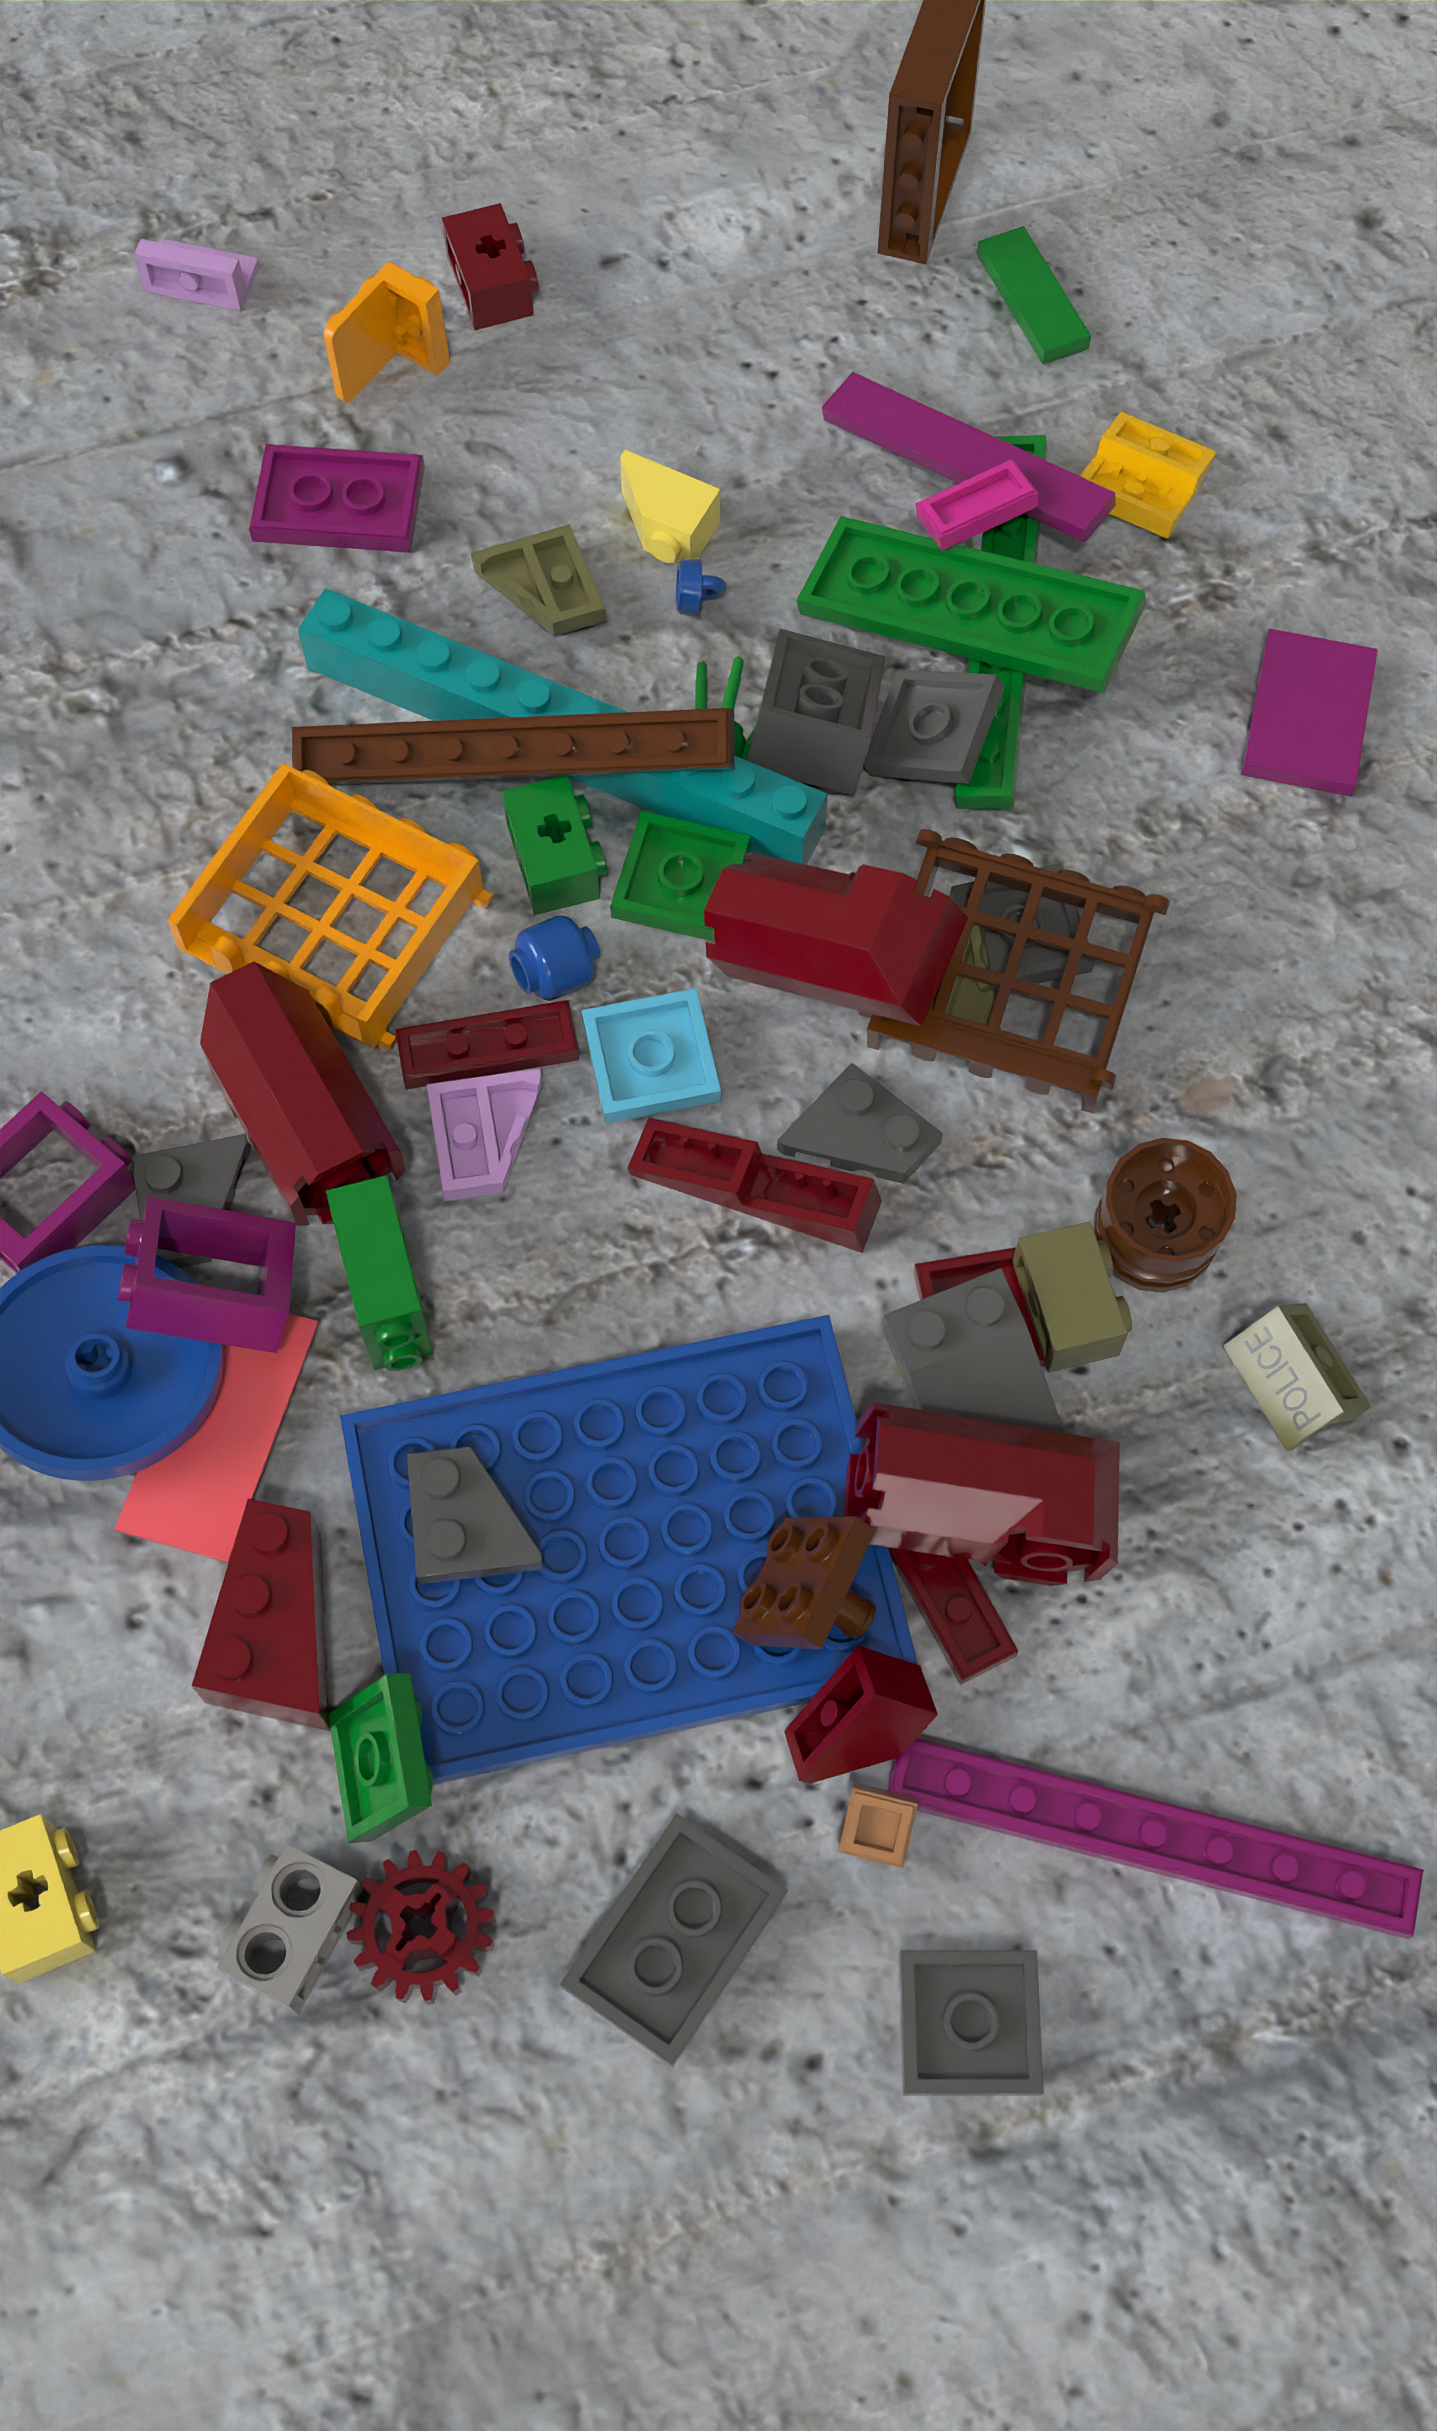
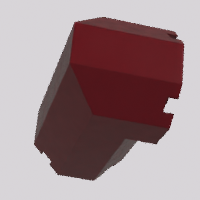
M752 853L744 857L748 863L744 865L732 863L722 869L704 908V925L714 928L715 944L706 942V957L728 977L922 1026L969 919L949 896L934 889L930 899H927L914 891L918 880L901 872L864 864L858 867L856 873L852 871L850 874Z
M255 961L210 982L200 1038L201 1048L219 1090L234 1117L240 1121L296 1225H310L307 1215H318L322 1224H334L326 1190L385 1175L388 1176L390 1172L397 1181L406 1171L401 1151L309 991Z
M871 1402L859 1419L855 1437L864 1438L867 1441L860 1455L850 1454L846 1473L844 1517L857 1516L876 1529L870 1544L975 1560L983 1566H986L993 1559L994 1573L1002 1579L1048 1586L1067 1584L1068 1572L1084 1570V1582L1101 1580L1118 1564L1120 1442Z

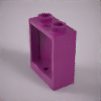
M42 1091L0 1129V1179L53 1130L93 1163L98 1170L26 1238L21 1236L0 1217V1260L16 1274L47 1256L75 1248L136 1190L135 1182L127 1168L132 1163L129 1155L110 1137L106 1136L100 1142L89 1133L87 1129L91 1127L90 1123L71 1103L64 1101L58 1106Z
M148 1196L143 1219H130L126 1237L124 1256L135 1257L134 1265L124 1263L117 1300L129 1302L126 1328L277 1353L290 1308L296 1223ZM157 1249L259 1266L257 1294L154 1277Z

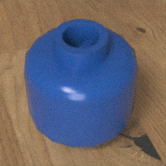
M562 915L552 917L520 931L515 939V949L509 952L510 966L520 988L526 994L534 993L538 998L547 1001L557 999L587 986L594 976V960L600 957L599 946L592 931L587 926L579 928L571 918Z

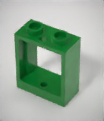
M387 1175L326 1190L358 1326L374 1370L386 1368L390 1371H400L416 1366L423 1357L434 1355Z

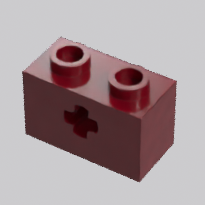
M501 203L442 217L446 255L474 330L533 316L532 293L539 291L537 274L532 260L523 261L521 254H524V245L517 222L508 223Z

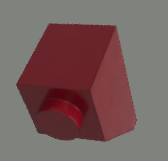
M858 1645L789 1724L784 1733L799 1781L812 1784L899 1758L935 1719L938 1713L920 1665Z

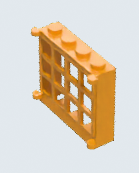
M282 763L169 916L167 922L179 950L226 974L255 961L307 989L329 1027L372 1049L377 1045L382 1049L391 1050L397 1038L386 1031L388 1024L470 904L473 902L479 907L487 908L494 895L483 889L479 859L465 846L456 842H449L448 844L428 835L416 822L407 818H400L398 820L378 810L364 796L359 794L349 796L331 787L323 777L313 771L304 770L301 772ZM290 813H296L324 827L304 856L271 841ZM336 834L369 849L349 879L316 863ZM261 852L294 867V870L274 897L241 882ZM382 856L415 872L396 902L362 886ZM307 874L340 890L320 921L287 905V902ZM429 879L445 887V889L426 917H423L408 908ZM232 893L265 909L244 939L211 923ZM353 897L386 913V916L366 944L332 928ZM277 916L311 932L290 963L257 947V944ZM400 920L417 930L397 959H394L380 952L379 949ZM324 939L357 955L337 986L302 970ZM371 962L388 972L368 1001L365 1002L349 994V992Z

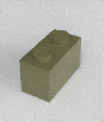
M1088 1221L1018 1238L1012 1262L1047 1372L1050 1373L1119 1356L1128 1333L1132 1331L1131 1314L1123 1296L1115 1297L1109 1279L1113 1275L1111 1253L1104 1240H1096L1091 1222Z

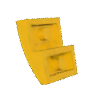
M1121 411L1102 435L1097 454L1080 476L1115 492L1116 506L1109 513L1110 515L1168 539L1199 490L1215 459L1217 451Z

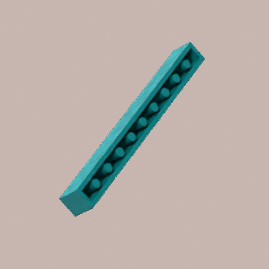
M324 588L298 628L308 669L432 721L627 712L327 588ZM734 756L735 769L568 776L659 815L751 835L749 853L807 865L825 832L827 793L737 756Z

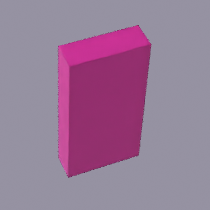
M1010 459L915 505L917 518L941 551H944L1038 507L1039 498L1038 491L1013 459Z

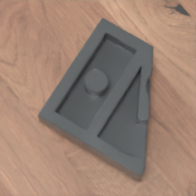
M246 1134L131 1156L140 1220L143 1219L148 1196L230 1211L235 1197L233 1187L242 1161H247L251 1152ZM157 1249L156 1254L179 1268L212 1262L213 1259Z

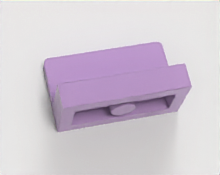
M140 239L134 253L144 291L236 311L242 310L259 270L258 261L255 257L164 239L161 243Z

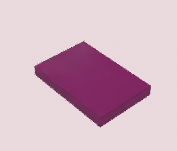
M266 444L249 527L252 542L411 553L425 468L423 455Z
M1269 628L1263 649L1241 775L1352 797L1357 783L1378 649Z

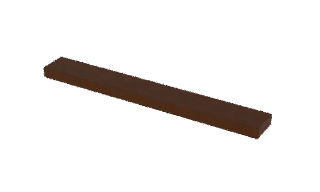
M731 708L292 727V768L301 772L304 770L313 771L323 777L329 785L735 769L734 711Z

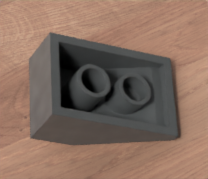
M779 629L747 761L795 781L811 784L818 790L826 793L841 792L855 796L872 739L885 656Z
M1001 1268L884 1314L883 1334L916 1409L1065 1433L1027 1325Z

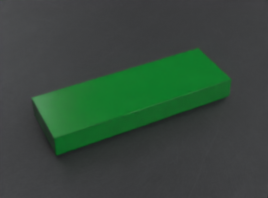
M1024 226L978 241V258L1042 364L1089 349L1091 340L1089 331Z

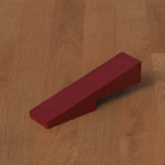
M648 1118L627 1168L631 1176L860 1253L864 1251L882 1203L875 1180L872 1178L762 1154L758 1142L653 1118Z

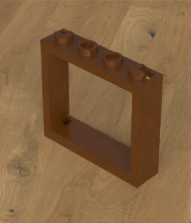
M923 0L889 93L877 254L927 264L972 131L986 0ZM949 116L964 119L963 125L948 122Z

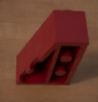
M247 1499L191 1686L202 1700L209 1705L331 1731L328 1717L330 1713L328 1709L326 1678L328 1665L323 1616L325 1603L321 1532L310 1511Z

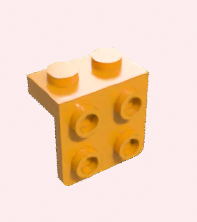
M389 261L374 277L368 278L362 284L355 297L340 312L334 313L325 327L324 341L336 396L345 403H350L396 353L436 376L450 364L439 289L426 278L416 277Z

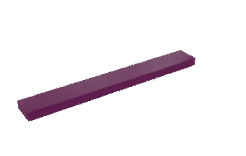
M918 1738L899 1758L895 1759L888 1791L919 1798L916 1811L1405 1939H1410L1414 1936L1424 1869Z

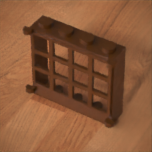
M928 829L920 830L916 844L927 847V851L917 878L918 884L914 891L930 899L929 894L938 867L975 877L966 908L958 906L969 919L945 971L933 1010H928L922 1026L860 1011L859 1015L871 1018L867 1028V1047L879 1050L882 1037L886 1036L913 1044L912 1054L921 1060L934 1061L937 1052L970 1061L969 1072L979 1077L991 1078L994 1068L1027 1078L1026 1089L1036 1094L1048 1095L1051 1085L1085 1095L1081 1111L1093 1114L1101 1086L1113 1089L1116 1080V1074L1106 1070L1154 912L1166 915L1170 901L1156 894H1149L1146 897L1140 890L1129 886L1119 885L1108 888L1090 883V880L1085 875L1073 870L1061 869L1055 873L1034 867L1030 860L1020 855L1005 853L999 857L978 851L974 844L964 839L949 837L943 841L941 835L935 831ZM987 881L1029 893L1020 923L978 911ZM1041 897L1083 908L1074 939L1032 927ZM1095 912L1138 924L1129 955L1086 942ZM973 925L1015 937L1004 974L962 962ZM1027 940L1070 952L1058 990L1016 978ZM1081 956L1124 968L1113 1006L1070 994ZM957 976L999 988L988 1025L945 1013ZM1011 991L1054 1004L1042 1042L999 1029ZM1065 1007L1108 1019L1097 1058L1054 1045Z

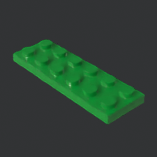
M840 516L796 600L799 612L802 615L1100 693H1105L1146 606L1144 590L961 545H955L941 551L933 538Z

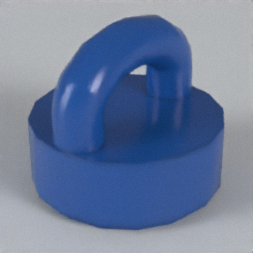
M682 558L677 566L676 611H679V614L698 615L701 599L721 597L726 592V582L717 576L702 575L701 559Z

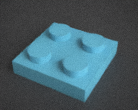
M697 988L582 1010L583 1025L605 1124L721 1102V1088Z

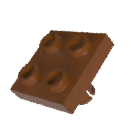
M857 1516L785 1518L783 1524L775 1530L768 1542L766 1550L768 1556L756 1582L746 1590L739 1606L741 1614L732 1633L750 1645L811 1649L823 1648L832 1625L843 1631L844 1635L849 1638H858L863 1635L874 1619L876 1607L872 1601L864 1599L849 1588L876 1529Z

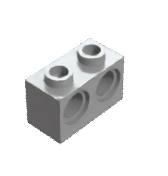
M286 1843L280 1856L270 1855L259 1870L252 1891L258 1895L246 1917L243 1919L237 1916L225 1931L218 1947V1954L223 1956L217 1969L233 1980L299 2014L353 1916L349 1910L350 1904L360 1902L366 1890L357 1879ZM307 1878L318 1880L320 1883V1895L317 1902L311 1908L304 1911L291 1910L288 1906V1895L293 1885ZM270 1940L283 1941L286 1947V1956L280 1968L270 1974H258L254 1968V1956L258 1948Z

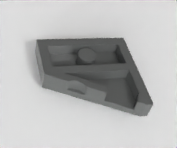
M851 1063L777 1140V1150L783 1155L795 1158L796 1152L828 1159L830 1160L831 1167L852 1172L865 1170L877 1178L904 1184L941 1144L943 1133L855 1064Z
M471 1447L407 1454L416 1575L419 1585L543 1570L540 1551Z

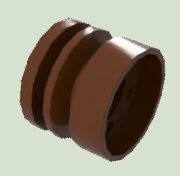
M1159 1138L1138 1144L1118 1160L1107 1180L1102 1197L1094 1213L1093 1231L1097 1241L1104 1240L1107 1243L1113 1262V1275L1117 1279L1138 1290L1165 1293L1190 1285L1207 1271L1235 1220L1237 1194L1228 1170L1212 1152L1188 1140ZM1150 1218L1156 1225L1167 1223L1170 1227L1168 1232L1166 1233L1161 1226L1151 1229L1148 1225Z

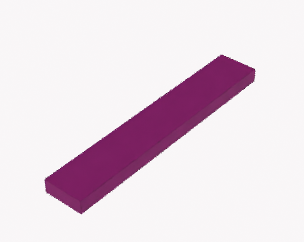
M852 372L822 406L824 420L957 483H961L1013 459L1038 491L1039 506L1023 514L1084 543L1116 506L1115 492L855 372Z

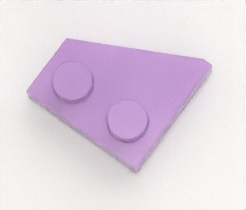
M540 1068L427 1084L444 1202L504 1193L542 1088Z

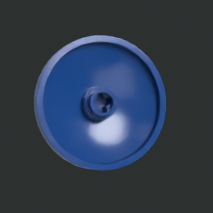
M92 1245L58 1252L26 1267L0 1288V1448L18 1463L39 1473L67 1480L98 1481L113 1479L143 1470L163 1460L182 1446L201 1426L218 1395L224 1370L223 1344L126 1328L129 1302L118 1301V1291L124 1263L134 1265L135 1257L124 1256L125 1246ZM156 1255L154 1277L197 1284L175 1264Z

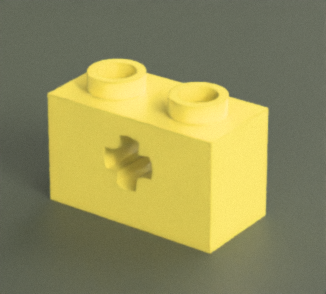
M42 1814L0 1830V1971L3 1976L18 1984L96 1952L91 1931L99 1929L98 1916L86 1890L77 1892L70 1868L79 1865L74 1842L66 1827L57 1829V1826ZM40 1883L49 1890L39 1895L40 1907L34 1910L24 1902L34 1897L32 1886Z

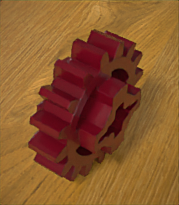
M417 1850L409 1851L408 1868L399 1871L390 1859L383 1862L387 1878L381 1884L373 1879L364 1878L361 1883L371 1896L368 1903L355 1902L351 1903L349 1907L350 1912L360 1920H363L361 1927L354 1928L346 1933L347 1940L351 1944L365 1945L366 1947L354 1959L356 1967L360 1971L371 1969L375 1966L378 1967L371 1981V1985L381 1992L394 1981L396 1982V1999L399 2002L407 2003L413 1989L417 1988L420 1989L424 2001L429 2005L435 2004L437 1986L445 1984L455 1996L462 1992L457 1976L463 1970L477 1977L481 1975L483 1971L473 1957L477 1950L483 1952L493 1951L495 1945L491 1938L481 1933V1927L489 1926L497 1922L494 1910L478 1909L477 1907L489 1895L484 1883L476 1884L469 1888L466 1887L472 1873L467 1864L462 1863L450 1873L447 1871L448 1858L445 1853L438 1851L431 1865L424 1866ZM433 1883L426 1893L405 1896L400 1892L401 1889L412 1884ZM460 1901L464 1905L467 1917V1928L463 1942L453 1934L451 1917L458 1909L457 1904ZM382 1912L391 1920L392 1938L385 1945L386 1951L384 1953L380 1948L378 1940V1923ZM433 1912L431 1922L437 1929L435 1934L430 1939L419 1934L411 1942L414 1933L407 1925L410 1919L416 1915L420 1919L425 1920ZM440 1958L446 1963L428 1972L417 1973L407 1971L408 1969L411 1970L420 1960Z

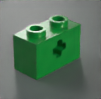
M560 776L501 791L506 825L533 914L538 915L600 899L598 876L607 874L604 855L599 841L592 843L588 841L585 829L591 828L592 822L584 794L574 796L568 776Z

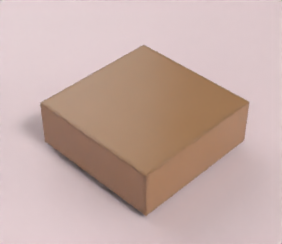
M854 1782L838 1852L903 1868L919 1798Z

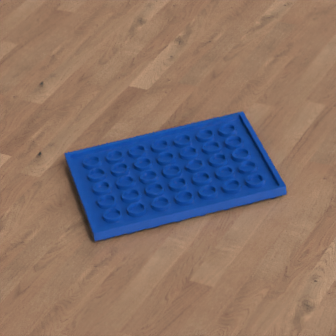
M830 1315L340 1415L384 1675L395 1673H410L413 1693L421 1705L422 1722L420 1735L424 1759L428 1762L432 1771L433 1785L809 1703L858 1645L918 1665L889 1548L885 1546L869 1544L849 1588L864 1599L872 1601L876 1607L875 1616L870 1627L860 1637L849 1638L844 1635L843 1631L832 1625L823 1648L811 1649L750 1645L732 1633L741 1614L739 1611L741 1599L746 1590L756 1582L768 1556L766 1551L768 1542L775 1530L783 1524L785 1518L844 1517L846 1473L850 1454L860 1455L863 1446L861 1438L855 1437L857 1422ZM471 1447L540 1551L543 1570L419 1585L416 1575L407 1454Z

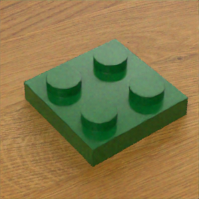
M640 811L610 905L611 918L715 942L714 928L704 925V908L722 869L732 863L746 864L744 857L748 856L750 851L751 835Z
M410 1673L385 1674L328 1714L348 1843L371 1842L432 1806L433 1775L430 1765L424 1759L420 1735L422 1710L418 1698L413 1693Z

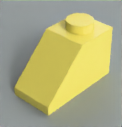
M625 449L620 456L622 494L643 550L651 553L660 561L666 563L673 562L677 565L682 558L698 559L720 525V489Z

